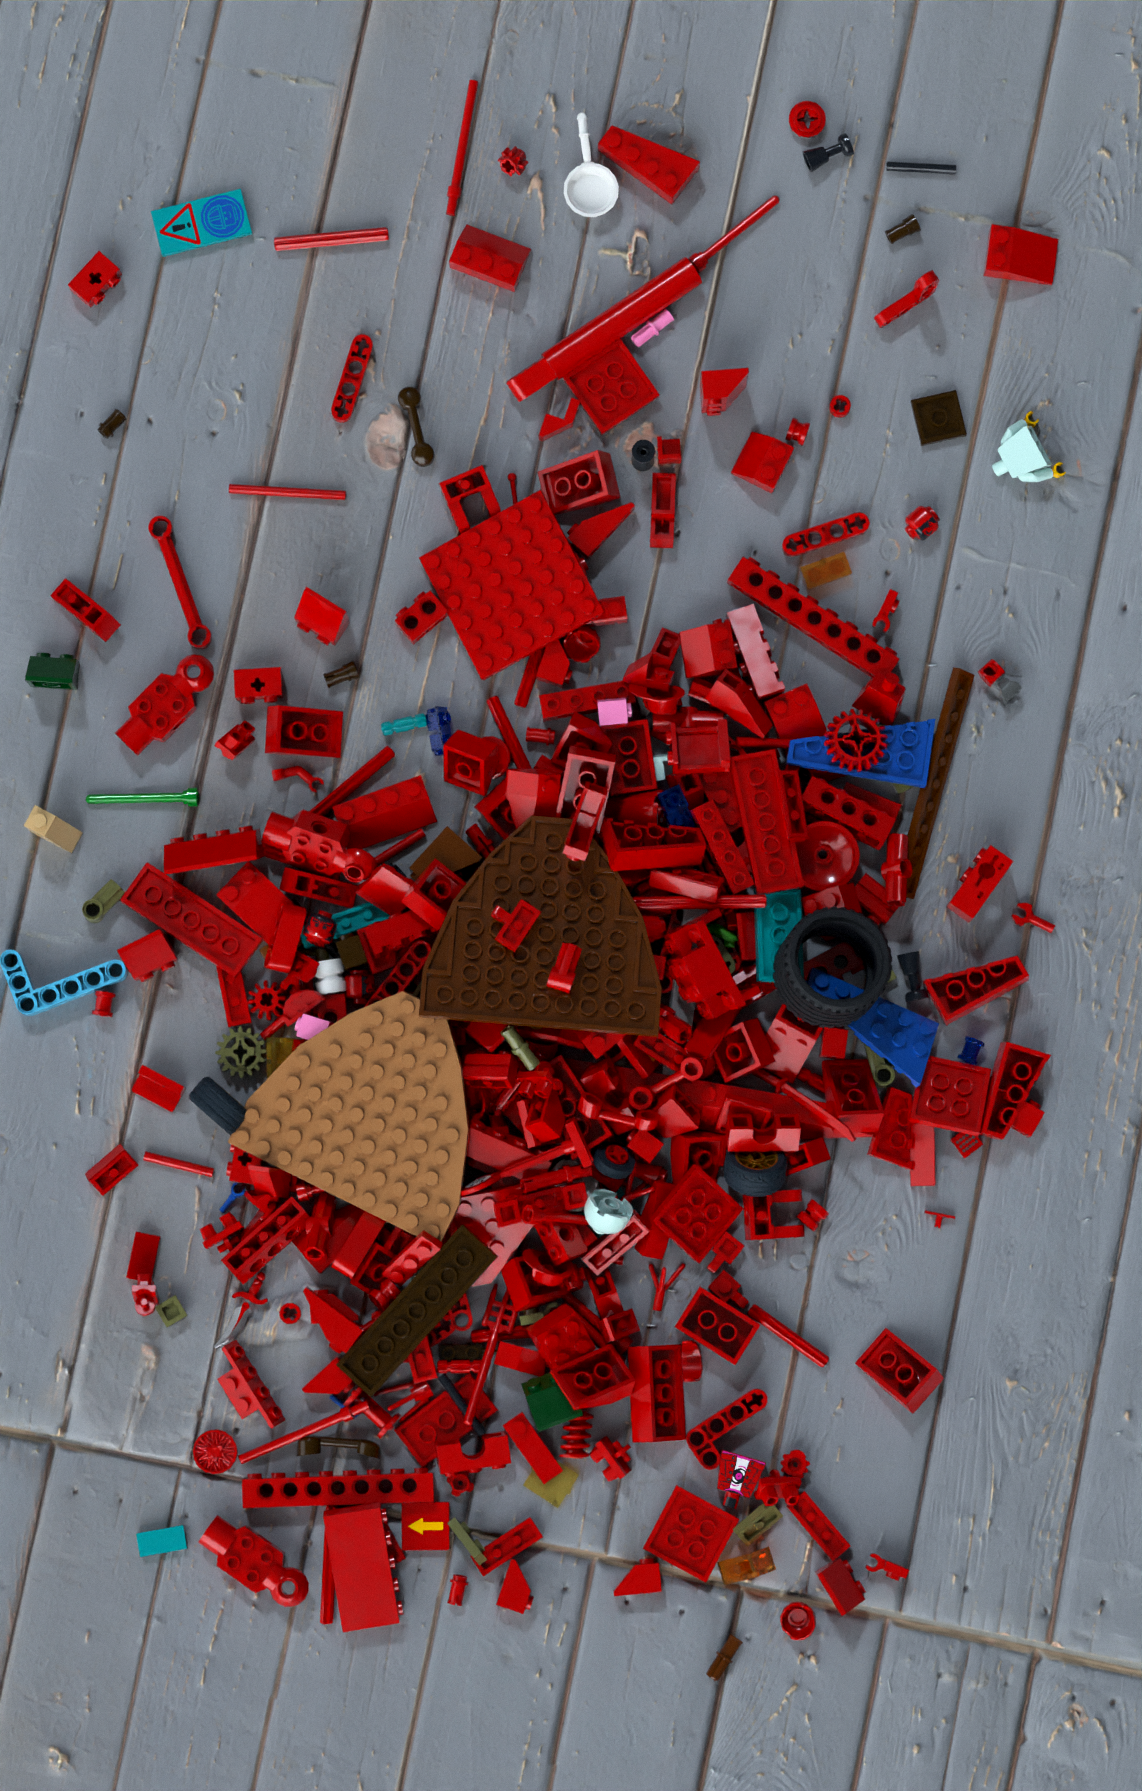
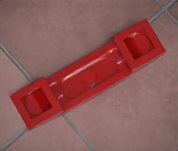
M585 1182L558 1185L517 1195L493 1204L497 1227L520 1223L522 1220V1210L526 1205H536L542 1211L547 1212L568 1211L584 1207L588 1197Z

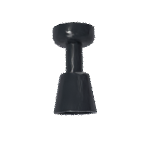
M846 133L839 135L838 144L829 148L818 147L802 151L805 163L811 173L827 163L829 157L842 152L847 157L854 155L852 144Z
M639 440L633 445L631 462L638 471H647L654 464L655 447L650 441Z
M919 951L897 955L904 976H908L911 990L905 994L906 1002L929 998L927 990L920 989L917 977V974L920 973Z

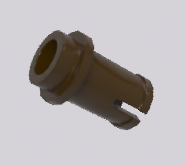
M115 409L103 423H99L100 427L97 430L106 439L110 436L113 437V432L126 421V417L118 409Z

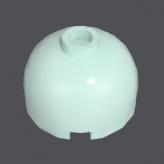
M595 1189L592 1194L590 1193L584 1206V1215L586 1221L596 1233L615 1234L625 1228L633 1214V1208L625 1198L621 1201L615 1198L617 1193L606 1189Z

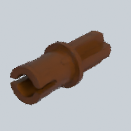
M730 1634L720 1652H716L718 1655L706 1674L713 1680L718 1681L728 1664L733 1662L732 1658L743 1642Z

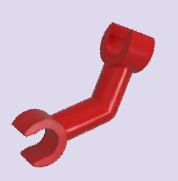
M301 766L272 770L274 781L297 775L309 785V789L313 793H317L312 787L313 782L318 781L324 785L321 778L313 777Z

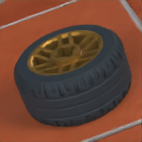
M204 1077L189 1094V1099L230 1135L236 1132V1129L239 1128L245 1119L247 1110L210 1077Z
M727 1151L725 1155V1181L732 1189L743 1195L753 1197L767 1196L777 1192L785 1182L787 1158L782 1151Z

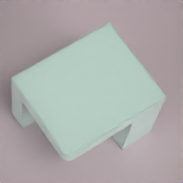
M667 754L653 755L656 781L665 780L666 775L673 773L672 765L668 766Z

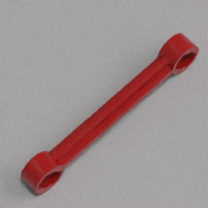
M156 516L149 522L148 529L151 536L159 543L189 626L188 641L196 649H205L210 645L212 635L210 630L202 624L171 538L173 526L167 517ZM157 521H165L168 524L163 536H156L152 532L153 525ZM203 629L207 632L206 639L202 642V645H196L191 640L195 630Z

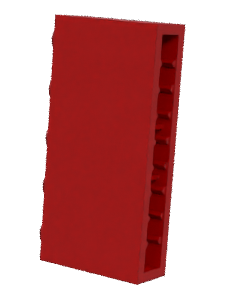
M375 1502L324 1511L323 1519L342 1631L349 1632L400 1623V1615H404L402 1601H397L396 1592H400L398 1577L393 1578L392 1569H396L394 1554L389 1555L388 1546H392L390 1531L385 1532L384 1523H388L386 1508L381 1509V1503Z

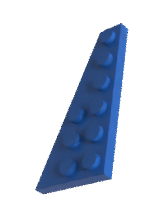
M936 718L921 722L885 726V730L880 734L888 736L885 741H882L887 744V748L882 750L884 752L883 758H878L879 762L877 765L871 763L869 770L865 769L863 765L861 772H857L856 766L849 772L847 764L843 768H839L841 761L837 760L833 763L831 760L835 755H827L826 753L831 747L824 746V742L828 740L824 736L790 740L786 765L925 788ZM861 729L865 733H870L868 729ZM849 732L838 733L837 738H842L843 735H848ZM853 736V738L851 739L854 740L857 745L860 742V740H856L855 736ZM874 742L862 746V757L873 751ZM841 748L846 754L852 756L848 748Z
M815 968L809 970L806 979L807 984L814 991L832 999H849L856 997L864 991ZM879 997L864 1016L847 1026L854 1031L856 1037L881 1058H886L893 1064L897 1072L906 1075L911 1080L910 1083L917 1088L921 1084L939 1023Z

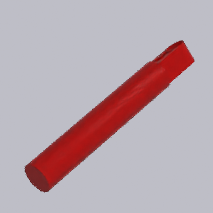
M686 257L682 258L541 354L542 358L506 382L517 401L520 402L555 378L560 380L702 284L697 270Z

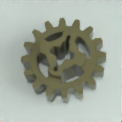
M239 1026L236 1033L231 1028L229 1029L231 1035L222 1034L224 1042H217V1045L221 1047V1050L215 1051L216 1055H221V1059L217 1063L225 1064L222 1069L224 1072L231 1069L230 1075L233 1077L236 1072H239L240 1078H244V1072L253 1076L252 1069L255 1068L260 1071L258 1063L266 1062L261 1057L262 1054L267 1053V1050L261 1049L265 1041L258 1042L257 1039L260 1034L256 1033L252 1036L251 1028L244 1032L242 1026ZM245 1037L251 1039L256 1047H249L246 1044ZM236 1038V1043L231 1048H226L229 1042ZM241 1045L244 1050H247V1054H243L242 1063L239 1055L235 1054V1051H238ZM226 1057H233L236 1060L237 1067L232 1066ZM251 1057H256L254 1062L246 1067V1062Z

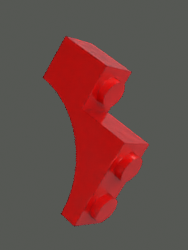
M588 781L585 782L564 843L563 854H566L567 858L573 861L586 860L592 837L607 797V788Z

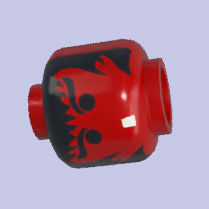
M918 506L906 516L905 523L907 527L904 529L912 539L916 537L924 541L938 530V521L940 519L930 506Z
M319 910L318 914L313 913L308 916L303 930L304 936L307 937V942L324 947L325 944H330L333 941L337 923L331 919L332 914Z
M352 970L349 975L345 976V997L353 1000V1004H366L367 999H370L375 993L374 976L369 974L368 970Z

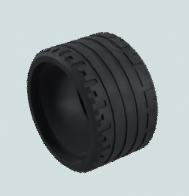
M825 907L815 910L812 914L809 913L794 926L779 947L773 965V970H775L773 973L774 986L778 990V996L782 999L781 1002L787 1006V1009L795 1017L801 1018V1021L808 1022L813 1026L818 1025L821 1028H833L834 1026L838 1028L849 1025L864 1016L885 991L892 971L891 948L888 947V940L885 939L884 933L878 929L877 924L871 922L870 918L863 916L864 914L857 913L853 909L848 910L845 907H831L829 909ZM819 936H831L850 944L858 952L865 966L866 984L863 993L849 999H832L814 991L803 978L799 968L798 953L800 945L811 938Z

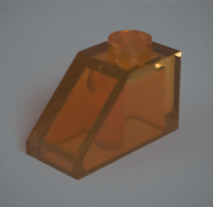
M769 1546L717 1562L724 1585L755 1578L776 1570Z

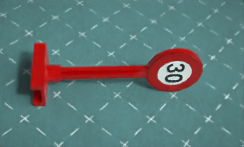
M576 1117L566 1120L565 1123L570 1139L561 1142L559 1146L510 1165L501 1172H493L463 1185L461 1196L477 1192L503 1177L513 1176L563 1154L569 1155L576 1152L583 1168L593 1165L592 1161H594V1158Z

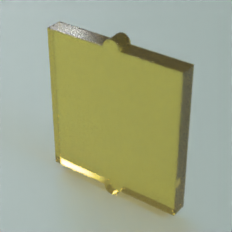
M557 1461L563 1472L546 1484H543L531 1468L532 1472L523 1486L557 1508L565 1496L571 1493L570 1489L579 1474Z

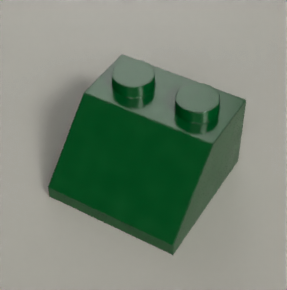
M37 653L36 656H30L25 675V681L30 687L78 689L80 662L74 659V655L60 654V658L50 657L51 654Z
M551 1373L531 1378L527 1382L521 1383L538 1432L583 1415L581 1409L574 1410Z

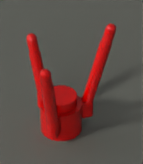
M413 1380L405 1384L379 1390L373 1396L413 1387L410 1389V1395L387 1408L388 1411H391L412 1399L418 1402L399 1419V1422L402 1423L420 1407L430 1402L429 1398L434 1396L427 1381L415 1384Z

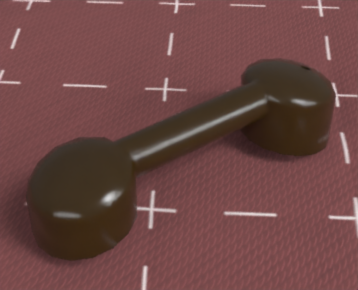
M405 387L398 394V402L404 410L408 411L415 445L412 448L411 457L417 466L427 467L434 461L435 454L433 448L428 443H425L417 412V408L422 402L421 395L416 388Z
M316 1435L300 1439L297 1446V1456L321 1453V1446L357 1449V1453L380 1459L381 1452L380 1445L371 1440Z

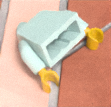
M1028 412L1024 420L1021 419L1009 426L1000 441L1001 446L997 449L1002 459L992 464V468L998 477L1009 471L1012 478H1019L1022 482H1040L1052 477L1060 478L1065 475L1066 472L1060 474L1056 471V467L1063 465L1061 462L1056 463L1050 468L1052 463L1033 430L1039 419L1035 422H1031L1028 419L1034 412Z

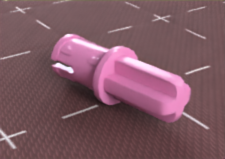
M664 309L651 321L647 320L646 325L631 336L632 342L637 347H640L654 335L658 336L659 331L674 321L673 316L667 309Z

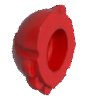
M793 1450L790 1454L783 1455L784 1460L780 1462L783 1466L781 1472L803 1478V1473L808 1472L806 1467L810 1465V1462L805 1459V1454L800 1450Z

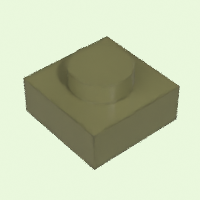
M176 1295L155 1307L167 1328L188 1316Z

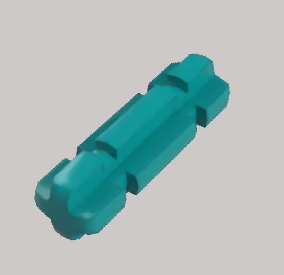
M422 713L415 715L413 718L409 716L396 719L392 723L390 721L381 724L383 735L387 736L395 731L399 733L415 729L414 727L416 726L418 728L425 727L427 725L426 716Z

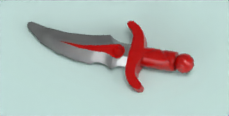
M259 1272L257 1274V1279H254L248 1292H236L232 1295V1298L243 1297V1301L235 1308L227 1329L214 1345V1348L228 1343L239 1333L247 1322L248 1315L253 1312L252 1307L254 1303L262 1305L268 1302L267 1298L260 1300L256 1297L263 1284L262 1281L266 1278L265 1273Z

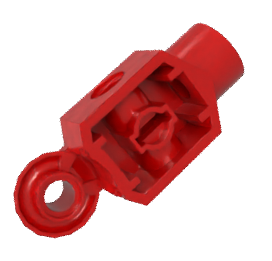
M188 655L179 662L174 676L161 673L128 706L131 717L115 734L137 756L153 740L165 742L197 710L192 694L205 690L212 683L214 669L211 662L202 655ZM193 667H198L201 671L197 678L188 676L189 670Z
M304 809L293 818L271 812L261 842L281 849L286 861L328 876L340 871L344 873L347 880L355 883L369 879L372 871L377 868L376 860L369 852L358 848L346 849L350 841L348 825Z
M217 1515L198 1541V1543L218 1556L216 1566L254 1593L268 1588L272 1598L284 1607H294L305 1600L309 1592L307 1577L302 1571L294 1567L284 1568L285 1552L249 1526L245 1525L237 1529ZM285 1581L294 1583V1593L287 1594L283 1591L282 1585Z

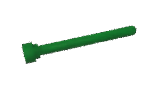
M188 788L183 790V793L90 794L86 796V802L89 804L183 802V804H188V807L199 805L198 788Z

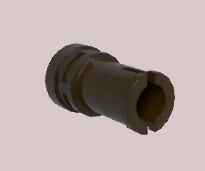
M911 214L903 219L902 223L886 230L885 234L889 242L893 244L907 235L911 236L921 231V228L915 216Z
M354 661L344 664L339 669L323 674L328 688L347 680L351 681L360 678Z

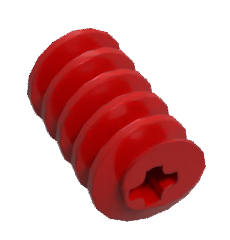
M582 1411V1416L567 1421L570 1424L563 1426L562 1429L569 1432V1434L561 1436V1439L567 1441V1444L560 1445V1448L565 1450L566 1453L560 1454L559 1457L573 1459L589 1457V1453L583 1449L590 1447V1443L584 1441V1439L591 1438L592 1434L585 1430L592 1428L593 1425L586 1421L593 1419L594 1415L587 1411Z

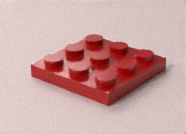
M621 338L563 377V380L576 399L580 400L581 406L601 435H604L660 397V394Z
M929 1056L921 1084L917 1088L915 1087L909 1122L979 1136L991 1069Z
M693 1164L649 1219L695 1262L700 1264L743 1208L698 1165Z
M676 1485L643 1549L706 1583L739 1518Z

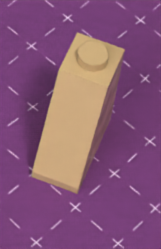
M36 805L24 824V827L30 832L70 853L74 851L83 832Z

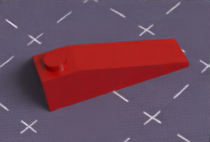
M350 1204L335 1211L333 1217L335 1233L332 1237H329L325 1256L321 1260L313 1261L311 1258L306 1257L303 1252L307 1238L306 1229L292 1242L317 1272L322 1274L335 1261L364 1210Z

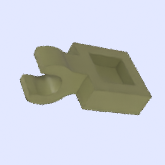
M550 1303L545 1311L538 1312L537 1308L524 1310V1315L519 1316L521 1326L537 1322L549 1314L552 1307L558 1306V1303Z

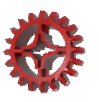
M850 709L849 716L845 711H842L840 717H833L834 723L827 725L830 731L824 733V737L828 738L824 742V746L831 747L826 751L827 755H835L831 760L833 763L837 760L841 761L839 768H843L847 764L849 772L852 771L854 766H856L857 772H861L862 765L867 770L871 768V763L877 765L879 762L878 758H883L884 756L882 750L887 748V744L882 741H885L888 736L880 734L885 730V726L877 727L880 719L876 718L872 721V712H869L867 716H863V709L859 710L858 715H856L854 709ZM850 724L849 734L843 735L842 738H837L839 729ZM859 725L867 728L870 733L863 732ZM853 736L856 737V740H860L858 745L854 740H851ZM874 742L873 751L862 757V746ZM841 748H848L852 756L846 754Z

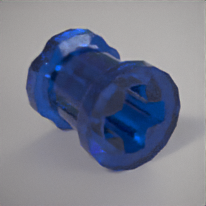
M965 1036V1045L957 1058L966 1063L977 1065L976 1059L981 1047H984L985 1043Z

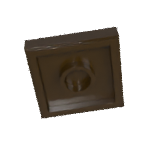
M956 390L910 401L921 446L967 435Z

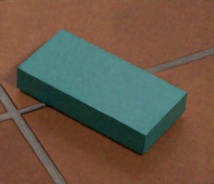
M184 1525L136 1533L140 1557L188 1549Z

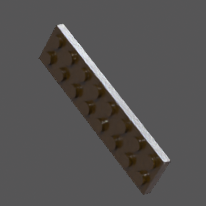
M462 1224L336 1365L364 1392L372 1397L497 1259L498 1255Z

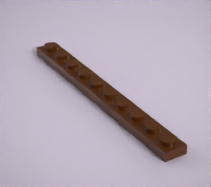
M953 667L932 743L927 784L925 788L920 787L907 835V859L912 865V875L910 878H907L906 898L914 899L975 676L961 668Z

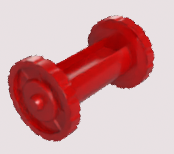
M360 1387L350 1393L351 1396L343 1404L346 1407L351 1404L357 1405L361 1403L360 1399L363 1401L368 1400L371 1409L362 1413L381 1429L377 1435L380 1439L388 1430L394 1428L393 1425L402 1416L399 1413L391 1416Z

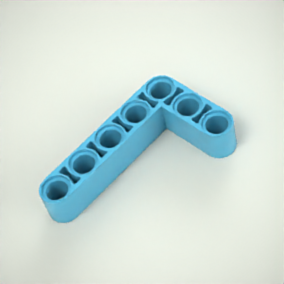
M10 949L4 951L0 956V964L19 1012L26 1016L39 1014L117 984L128 976L126 965L122 961L115 959L35 989L21 954ZM10 955L17 956L18 961L14 967H8L6 964V959ZM114 965L122 966V974L118 977L111 975V968ZM98 973L101 978L99 984L90 985V975ZM18 977H24L26 980V984L22 989L15 988L14 982ZM70 982H77L78 990L74 994L67 992V985ZM54 990L56 992V999L50 1003L46 1002V992ZM30 998L34 1001V1007L30 1011H25L22 1006L23 1002Z

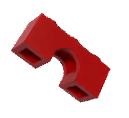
M610 1058L586 1067L580 1079L582 1087L602 1101L601 1109L635 1117L636 1113L640 1110L630 1105L629 1097L620 1098L611 1091L616 1089L621 1075ZM607 1121L608 1126L613 1128L617 1135L635 1128Z
M727 1114L725 1131L727 1151H798L801 1132L798 1114H774L773 1123L765 1129L753 1127L751 1114Z
M500 1431L482 1434V1448L474 1455H467L462 1452L458 1438L435 1442L440 1474L452 1477L459 1475L460 1471L468 1470L469 1473L481 1472L482 1468L492 1466V1469L505 1468L506 1464L511 1463L507 1433Z

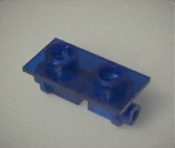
M435 706V708L428 709L425 716L428 731H437V734L429 736L431 751L434 752L435 756L444 755V744L453 734H451L450 729L451 715L447 711V707Z

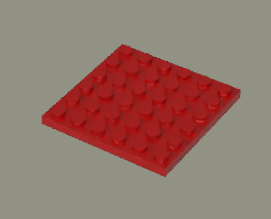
M541 490L419 557L483 681L606 613Z

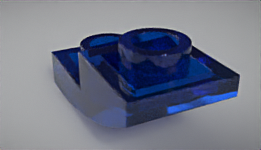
M679 784L657 794L668 825L697 828L687 807L689 806Z

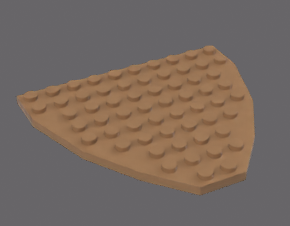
M401 991L348 1014L299 1045L247 1100L244 1106L247 1110L245 1119L239 1128L236 1129V1132L231 1134L228 1143L415 1236H418L425 1230L443 1242L461 1204V1190L463 1188L470 1131L463 1069L449 1020L419 1017L420 998Z

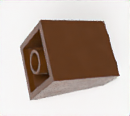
M447 826L409 867V870L412 873L410 877L415 882L435 858L454 874L459 871L464 873L480 866L483 863V859Z

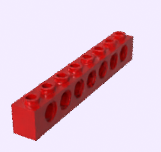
M742 557L728 578L727 584L871 678L876 673H881L885 676L891 673L900 660L896 657L897 652L887 646L884 649L879 646L876 638L869 634L864 636L857 631L859 628L849 621L844 623L838 619L839 615L829 608L824 610L818 606L819 602L809 595L807 597L798 593L800 591L798 587L789 582L786 585L779 580L780 576L772 570L766 572L760 568L761 564L752 557L748 559ZM757 575L762 579V583L759 586H753L749 582V578ZM777 588L781 591L782 596L778 599H773L769 595V590ZM791 601H797L800 603L801 609L797 612L791 611L788 604ZM810 614H817L820 616L821 622L811 624L808 621V616ZM835 626L840 630V635L838 637H831L827 629ZM850 639H855L859 642L860 648L851 650L847 646V642ZM869 652L877 653L879 661L876 663L869 662L867 654Z
M400 1468L390 1469L389 1474H381V1469L367 1470V1474L357 1475V1470H344L343 1475H333V1471H319V1476H310L309 1472H295V1477H286V1473H271V1478H262V1473L248 1474V1478L242 1479L243 1508L352 1505L375 1502H434V1472H429L428 1468H414V1473H405V1469ZM408 1478L415 1480L417 1484L416 1490L413 1492H408L403 1487L404 1481ZM384 1479L390 1480L393 1484L392 1491L389 1493H384L380 1490L379 1484ZM359 1480H364L368 1483L369 1490L367 1493L361 1494L356 1490V1483ZM335 1481L343 1482L345 1485L344 1493L335 1494L332 1490V1484ZM289 1482L297 1486V1493L294 1496H289L284 1491L285 1485ZM311 1482H318L320 1484L321 1492L318 1495H312L308 1491V1486ZM264 1483H268L273 1487V1494L270 1497H265L261 1493V1486Z

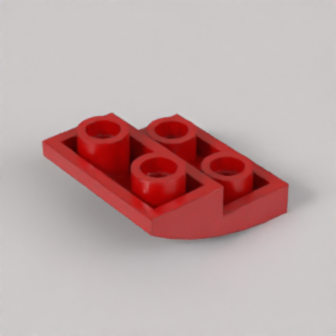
M383 863L372 871L369 879L358 885L355 893L391 916L407 907L401 900L414 881L398 873L394 867Z

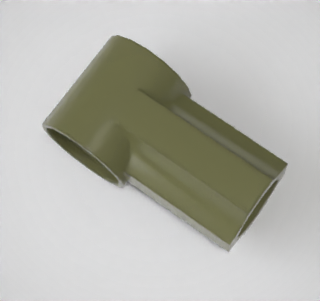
M111 879L91 899L83 904L82 912L84 917L90 923H99L103 920L105 914L122 898L125 892ZM91 906H98L100 912L92 917L87 914L88 909Z
M864 1044L875 1085L879 1088L888 1087L895 1078V1072L891 1063L886 1058H881ZM879 1071H886L889 1074V1081L881 1082L877 1077V1073Z

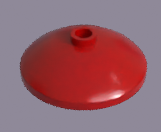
M817 821L808 824L809 838L803 842H795L804 886L816 891H823L849 882L858 868L860 857L859 847L854 836L844 826L832 821ZM821 850L827 852L825 858H819L818 854Z

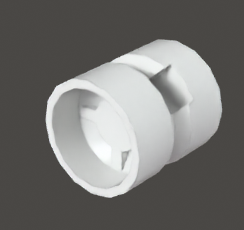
M341 958L319 961L318 963L320 964L314 976L319 979L315 983L317 992L322 995L344 993L346 991V982L341 977V974L344 972Z

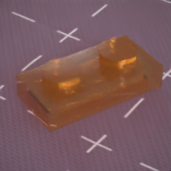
M845 552L800 567L808 590L852 575Z

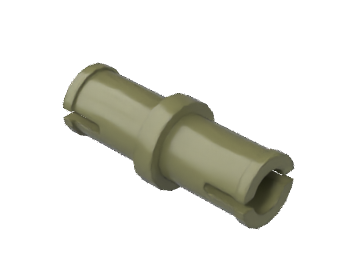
M514 1025L506 1026L500 1034L503 1035L511 1046V1052L520 1058L527 1070L534 1069L539 1065L540 1060L537 1059L529 1048V1042L523 1040Z

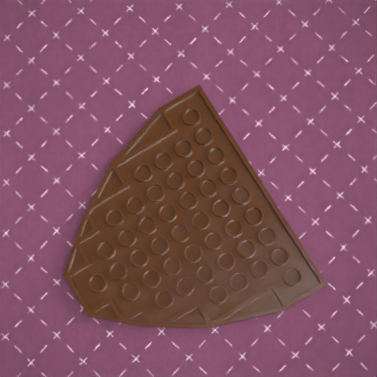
M531 815L489 854L455 897L423 967L419 1017L658 1037L662 988L643 916L618 871H611L608 856L593 837L585 861H573L567 858L566 854H563L565 839L573 819ZM522 899L541 911V914L514 953L495 940L504 923L492 918L491 913L498 905L511 914ZM562 943H571L582 949L569 994L546 986L551 969L556 964Z

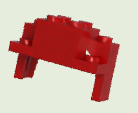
M719 908L709 910L664 935L666 940L665 946L669 953H671L670 959L666 961L669 966L668 972L679 986L678 991L682 999L687 1001V1003H697L700 1015L705 1017L706 1020L715 1019L729 1010L739 1009L746 1005L745 1001L761 993L758 985L739 991L706 926L709 922L722 916ZM694 942L698 947L691 950L692 943Z

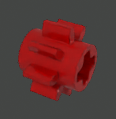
M517 146L512 150L508 147L505 148L501 153L502 156L498 159L501 170L510 176L515 172L521 175L525 170L524 167L529 163L526 160L525 152L518 149Z
M573 1264L575 1267L573 1275L565 1277L560 1284V1287L565 1286L568 1292H574L583 1288V1281L587 1280L584 1268H578L577 1264Z

